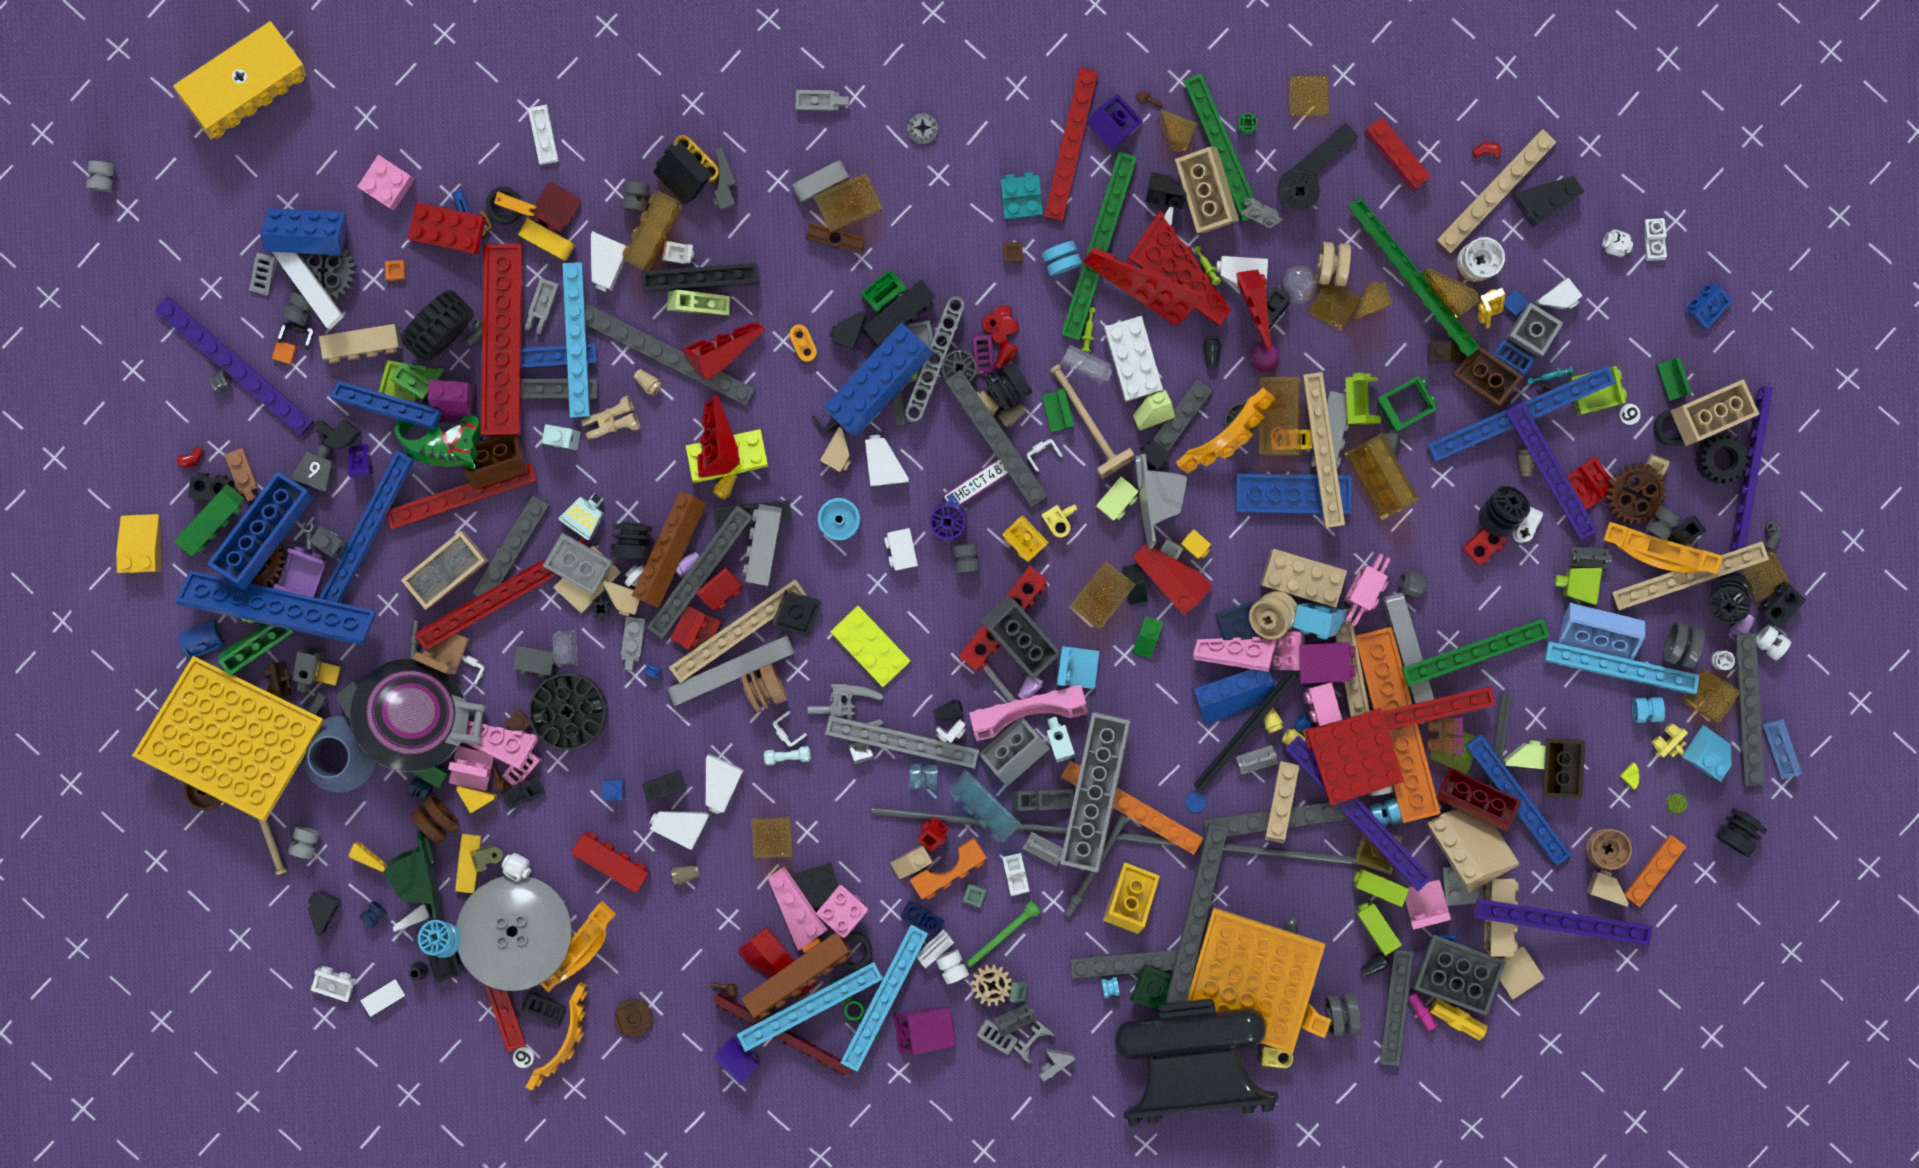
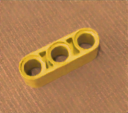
M684 135L677 137L674 145L687 141L689 143L687 149L694 156H702L700 163L707 170L710 168L716 170L715 175L708 182L714 183L718 181V167L690 138Z
M526 218L518 233V236L564 261H567L575 247V244L528 218Z

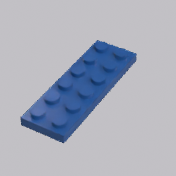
M1236 474L1235 512L1323 514L1317 475ZM1338 475L1343 514H1351L1352 476Z

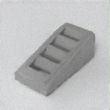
M261 253L256 254L249 291L269 296L278 263L275 257ZM262 261L270 262L269 266L262 264ZM260 268L267 269L268 273L260 272ZM258 276L267 277L266 281L260 280ZM256 283L265 285V289L256 287Z
M988 1018L985 1019L976 1033V1036L1007 1055L1018 1041L1017 1037L1009 1033L998 1044L997 1041L1001 1034L996 1024ZM989 1026L992 1027L991 1031L986 1036L984 1033L986 1032ZM995 1030H997L998 1033L995 1036L994 1040H992L991 1036L993 1035ZM1010 1038V1043L1006 1048H1004L1003 1045L1005 1044L1007 1039Z

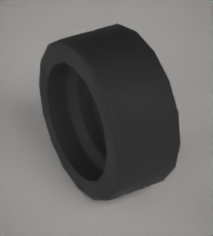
M506 186L492 190L485 202L488 215L500 224L516 222L522 216V213L514 211L510 216L502 217L495 212L493 204L497 191L522 200L521 196L515 190Z
M1671 410L1664 411L1658 415L1654 422V435L1664 445L1675 446L1683 444L1682 436L1677 439H1670L1664 435L1662 424L1665 419L1672 417Z
M850 932L846 938H843L844 941H860L865 947V955L860 961L850 962L847 960L841 965L847 969L857 970L863 968L869 962L872 955V946L870 940L865 935L859 932Z

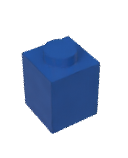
M625 779L603 780V800H623L625 798Z

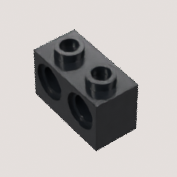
M1276 287L1267 296L1269 330L1290 305V297Z
M197 472V476H190L188 498L211 501L218 494L217 487L219 484L222 483L224 486L228 484L233 488L234 481L228 480V476L216 475V478H210L208 473ZM201 481L205 483L203 491L198 489V484Z
M1783 581L1774 588L1768 598L1762 600L1757 610L1771 624L1780 629L1805 603L1806 599L1791 585ZM1776 607L1775 612L1771 614L1772 609Z
M680 770L641 784L647 802L686 788Z

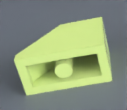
M1166 390L1147 396L1133 414L1139 431L1175 418L1172 403Z
M1530 740L1529 744L1523 743L1502 762L1507 766L1544 769L1545 746L1541 745V741Z

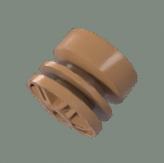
M772 663L760 668L761 678H758L754 672L750 673L752 682L747 675L741 677L745 695L757 713L762 711L760 702L763 703L766 709L769 708V698L776 705L788 700L783 684Z
M1599 829L1593 832L1587 839L1585 851L1589 861L1596 867L1613 870L1626 865L1631 857L1632 847L1628 837L1621 831ZM1608 845L1610 852H1605L1603 846Z

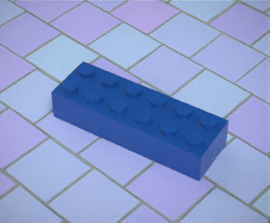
M901 322L824 405V408L848 433L857 437L935 352L908 326Z
M277 471L207 565L214 572L245 591L314 499L308 490Z

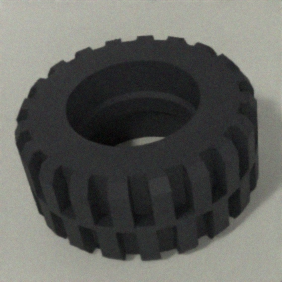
M447 290L438 295L414 317L407 328L404 329L403 334H401V342L419 361L429 362L446 349L468 326L474 316L473 309L454 291Z

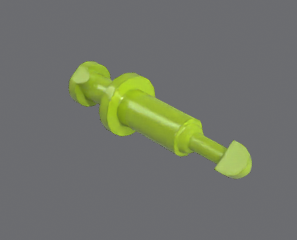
M1196 246L1195 252L1200 257V263L1206 271L1205 275L1211 277L1213 285H1218L1221 279L1215 274L1217 272L1216 267L1211 266L1207 257H1204L1200 252L1201 248Z
M1094 307L1089 309V320L1086 321L1084 336H1081V340H1084V347L1081 348V352L1084 353L1091 352L1089 345L1091 341H1094L1092 337Z

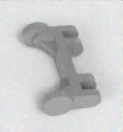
M1038 1020L1036 1024L1041 1028L1037 1029L1034 1025L1031 1026V1029L1036 1034L1026 1044L1020 1039L1018 1043L1023 1048L1020 1049L1016 1045L1013 1047L1028 1063L1032 1062L1029 1059L1030 1045L1036 1038L1044 1035L1054 1037L1055 1035Z

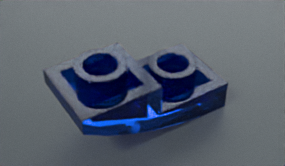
M911 900L908 901L900 916L902 919L936 937L945 921Z

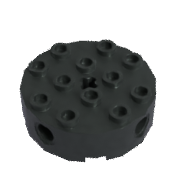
M562 673L546 679L535 690L529 703V721L534 733L547 745L559 750H575L592 743L602 733L608 719V703L602 689L592 679L578 673ZM567 708L573 711V713H570V717L569 714H565Z

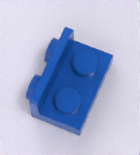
M1709 283L1689 303L1685 312L1693 315L1702 328L1708 329L1733 301L1721 286Z

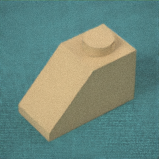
M839 427L820 461L841 473L842 470H847L851 460H849L850 453L844 431Z
M603 580L602 585L614 608L619 610L618 613L629 616L630 613L635 615L639 599L632 596L634 589Z
M920 845L890 862L898 878L902 879L933 863V860L926 847Z
M1603 869L1600 872L1594 871L1587 893L1628 907L1629 903L1618 880L1611 876L1612 873Z

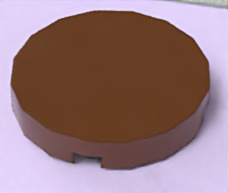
M636 998L627 999L622 1002L614 1015V1022L618 1031L632 1038L646 1033L653 1020L652 1010L649 1005L643 1000Z

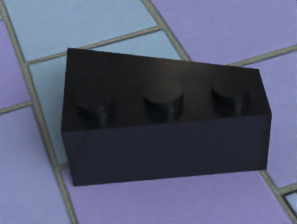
M1571 176L1515 192L1511 197L1529 224L1534 227L1585 191L1576 178Z

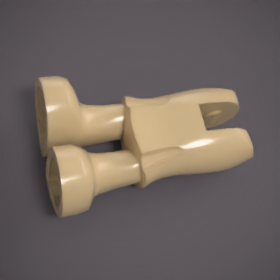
M628 395L621 398L619 404L615 407L607 408L605 411L586 417L581 421L583 427L595 423L599 425V428L585 433L587 439H595L609 432H617L618 429L625 427L633 431L641 429L635 413L628 414L618 420L615 419V416L634 411L632 400Z

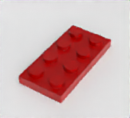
M416 202L407 240L478 255L486 217Z

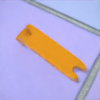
M497 191L494 203L528 216H535V213L531 212V209H537L535 205Z

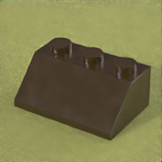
M1546 738L1543 796L1582 799L1585 740Z

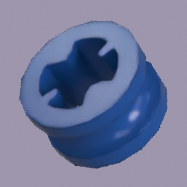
M647 663V669L643 670V672L659 679L660 676L658 674L662 672V669Z

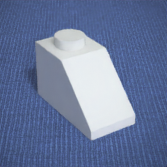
M1567 278L1534 304L1539 307L1562 310L1569 307L1572 309L1580 303L1578 299L1582 297V294L1572 281Z

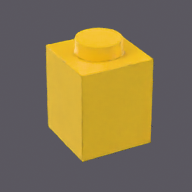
M1194 529L1180 543L1196 559L1204 558L1210 552L1208 547L1211 544Z

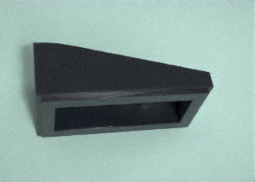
M531 991L528 992L522 1006L524 1012L555 1024H559L566 1006ZM535 999L533 1008H530L532 1000ZM540 1001H541V1002H543V1005H542V1007H541V1009H540V1012H539V1011H537V1008H538V1006H539V1004H540ZM549 1004V1005H551V1006H550L549 1011H548V1013H547V1015H546V1014H544V1012H545V1010H546L547 1005ZM556 1007L558 1008V1010L556 1012L555 1017L553 1018L551 1017V1015L554 1011V1008Z

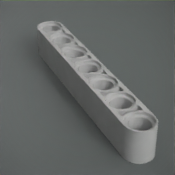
M960 297L950 298L945 305L929 347L935 352L933 355L939 357V363L934 365L928 359L923 364L904 413L905 418L909 422H917L924 413L964 309V301ZM951 302H958L960 309L953 311L950 308ZM945 319H950L953 322L951 329L944 327L943 321ZM938 337L945 338L946 345L943 347L938 346L936 339ZM923 373H930L932 381L929 383L925 382L922 378ZM922 390L926 395L925 399L918 400L915 396L916 391ZM909 409H917L918 417L911 418L908 413Z
M1400 592L1383 597L1390 627L1393 628L1402 667L1422 661V655L1403 593ZM1429 680L1408 686L1413 704L1434 699Z
M785 636L669 687L667 691L673 705L676 706L792 655L795 651L788 636Z

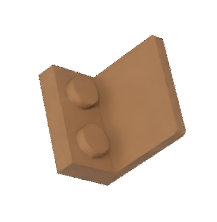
M456 633L428 650H424L423 653L415 652L413 659L443 673L456 674L469 639Z

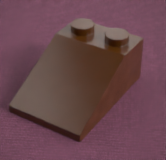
M1482 347L1466 357L1453 374L1484 402L1499 412L1506 408L1525 384L1523 375Z

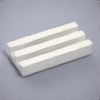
M943 929L919 951L916 957L927 968L954 942Z

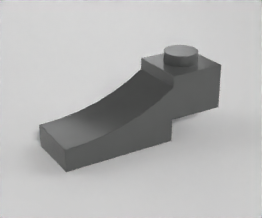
M721 147L715 149L719 164L718 190L714 191L715 197L712 198L716 208L720 207L723 212L737 207L730 188L736 187L737 184L725 152Z
M1073 789L1011 791L1012 810L1068 809L1073 806Z

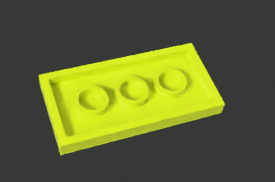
M761 429L733 435L738 446L740 464L728 474L698 477L697 457L702 452V444L686 445L693 483L769 467Z
M859 606L850 612L831 631L836 639L882 687L911 661Z

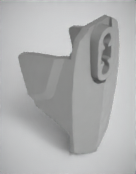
M1139 454V456H1135L1138 491L1140 490V504L1148 549H1152L1156 543L1154 524L1181 512L1187 477L1171 472L1148 470L1146 454Z

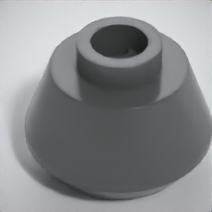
M1396 431L1384 433L1383 437H1379L1378 448H1381V452L1389 457L1396 456L1400 446V435Z

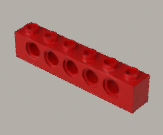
M1028 566L1006 596L1008 595L1012 599H1019L1023 610L1026 607L1030 609L1036 601L1034 596L1038 592L1042 594L1048 586L1045 583L1047 579L1031 566ZM1026 583L1033 586V592L1029 595L1024 594L1022 590ZM983 625L958 656L976 671L978 668L982 670L988 663L986 659L990 653L994 655L1000 647L996 640H990L987 637L988 631ZM978 644H983L986 647V652L983 655H978L975 652V647Z

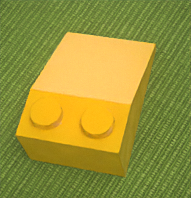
M160 514L121 516L116 551L117 573L162 572Z
M1124 862L1109 899L1103 921L1139 934L1145 927L1160 876Z

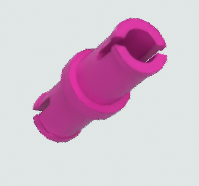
M1418 991L1409 995L1408 999L1416 1011L1415 1015L1421 1019L1426 1030L1430 1031L1435 1028L1437 1023L1429 1012L1430 1008L1424 1004Z

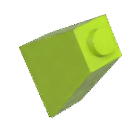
M1360 868L1359 872H1355L1352 882H1355L1353 886L1400 907L1403 906L1409 891L1402 884Z
M1366 901L1358 906L1359 910L1355 911L1378 949L1385 956L1402 946L1374 903Z

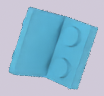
M1062 646L1057 685H1081L1082 688L1094 689L1099 651Z

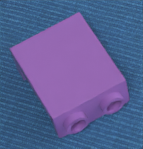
M299 546L288 548L287 552L289 554L286 559L287 563L284 565L285 571H282V578L279 579L278 584H274L273 589L315 598L328 561L324 560V556L313 552L310 555L305 553L306 549Z

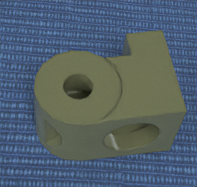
M493 845L470 851L474 868L479 872L486 870L485 864H496L503 857L501 849Z

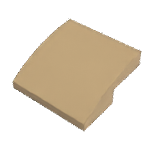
M1522 944L1517 947L1514 957L1503 956L1500 958L1506 961L1499 981L1512 1000L1545 979Z

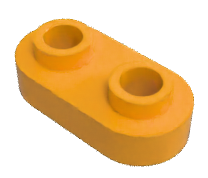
M803 325L793 326L790 330V338L799 358L805 362L814 360L817 355V349L808 329ZM799 331L802 332L803 337L797 338L796 333ZM806 349L811 350L809 356L804 355Z

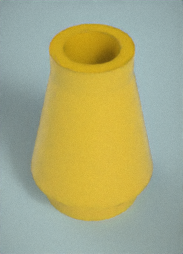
M735 474L724 476L713 487L712 493L725 501L727 497H730L738 476Z

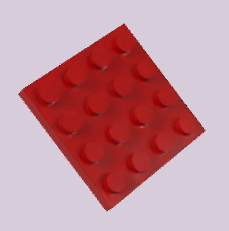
M1380 707L1306 731L1331 806L1404 782Z

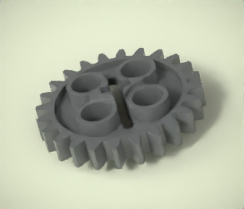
M343 247L341 255H300L313 275L319 277L318 282L321 286L324 287L326 284L324 290L333 302L334 297L341 300V293L347 296L346 289H353L349 284L356 283L352 276H356L357 273L352 269H355L357 265L351 263L355 259L349 256L350 252L348 250L344 251L345 247ZM320 258L319 265L314 266V261ZM339 259V264L333 267L334 260ZM334 278H337L338 281L336 285L331 286V281Z

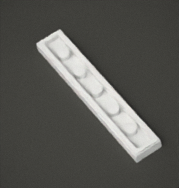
M272 252L326 328L331 329L344 316L298 253Z

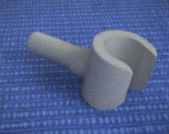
M304 522L302 529L306 532L307 549H312V543L309 541L316 527L311 522V529L306 530L307 525Z

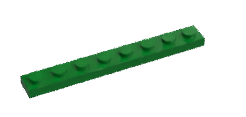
M1200 73L1184 80L1183 83L1210 147H1217L1233 201L1244 223L1251 220L1241 214L1242 211L1247 209L1245 201L1248 198H1254L1203 75Z
M1538 619L1401 668L1406 686H1412L1549 637L1544 619Z

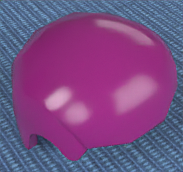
M1263 342L1255 344L1250 353L1253 368L1259 372L1274 370L1279 362L1277 347L1271 343V351L1267 352Z

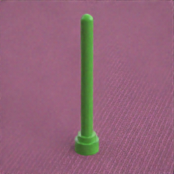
M1031 900L1026 905L1025 911L967 961V966L973 967L1029 917L1032 918L1041 913L1039 907Z

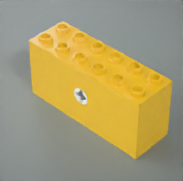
M270 21L174 84L173 87L180 100L211 140L214 137H221L229 127L237 126L244 117H250L257 112L256 109L262 105L267 106L277 95L285 94L292 85H298L303 82L304 77L307 75L303 63Z

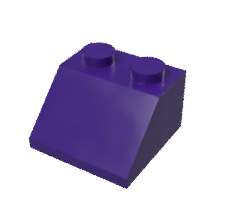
M1118 94L1100 106L1086 121L1111 149L1123 142L1143 123Z
M734 1035L714 1055L716 1061L739 1085L749 1077L760 1063L757 1054L752 1050L745 1052L739 1038H736Z

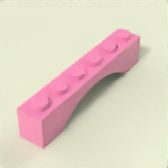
M1081 685L1070 686L1066 689L1054 690L1046 694L1033 695L1030 698L1014 700L1010 703L997 704L993 707L969 712L976 741L995 737L1009 723L1028 715L1051 713L1073 718L1088 714Z

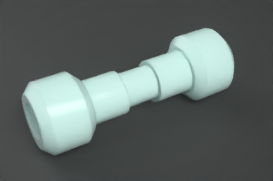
M808 746L800 747L799 750L791 752H775L774 750H766L764 752V762L767 766L790 759H800L801 762L811 760L810 748Z

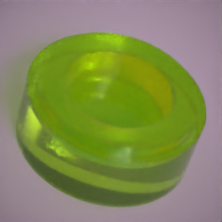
M1672 794L1667 799V807L1674 813H1681L1687 808V799L1681 794Z

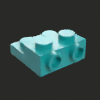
M1034 172L1023 173V177L1017 178L1015 174L1004 175V179L1000 180L1004 219L1042 216L1039 175H1035Z

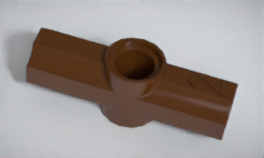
M810 223L805 239L828 245L832 248L862 254L866 238ZM832 235H840L841 240L838 243H832L830 241Z

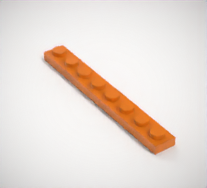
M1070 760L1061 777L1077 786L1081 766ZM1117 788L1113 808L1193 855L1195 854L1203 837Z

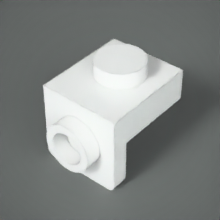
M665 241L662 260L683 265L690 264L694 257L693 245Z

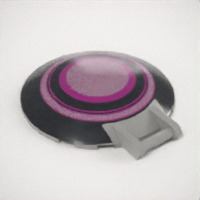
M399 659L375 668L362 680L352 699L350 722L357 743L378 764L396 771L418 772L444 762L454 753L461 742L481 744L480 731L486 706L467 703L460 686L451 675L414 659ZM469 712H475L472 735L466 734Z

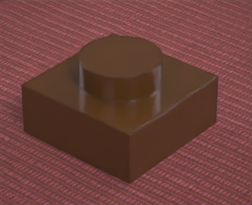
M1022 242L1003 243L1004 263L1023 262Z
M520 709L505 722L512 731L524 732L531 725L529 718Z

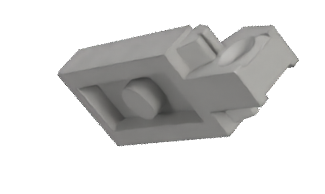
M796 90V110L834 111L839 110V106H849V97L839 96V92L831 90Z
M626 616L621 659L625 660L624 670H634V662H639L642 653L646 619Z

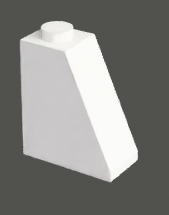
M592 231V282L596 284L595 288L606 292L607 289L612 291L630 248Z
M1222 256L1220 261L1216 263L1219 278L1238 287L1236 273L1258 269L1260 275L1264 274L1267 280L1268 259Z
M880 435L869 436V440H865L870 486L909 482L908 476L885 438H881Z
M708 754L706 758V805L709 806L708 810L719 814L720 812H725L744 770L711 754Z
M659 811L658 814L654 813L650 820V824H652L650 830L692 850L710 814L707 812Z

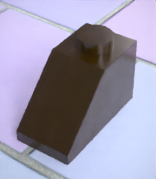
M1428 342L1427 362L1462 363L1466 359V354L1459 350L1456 342Z

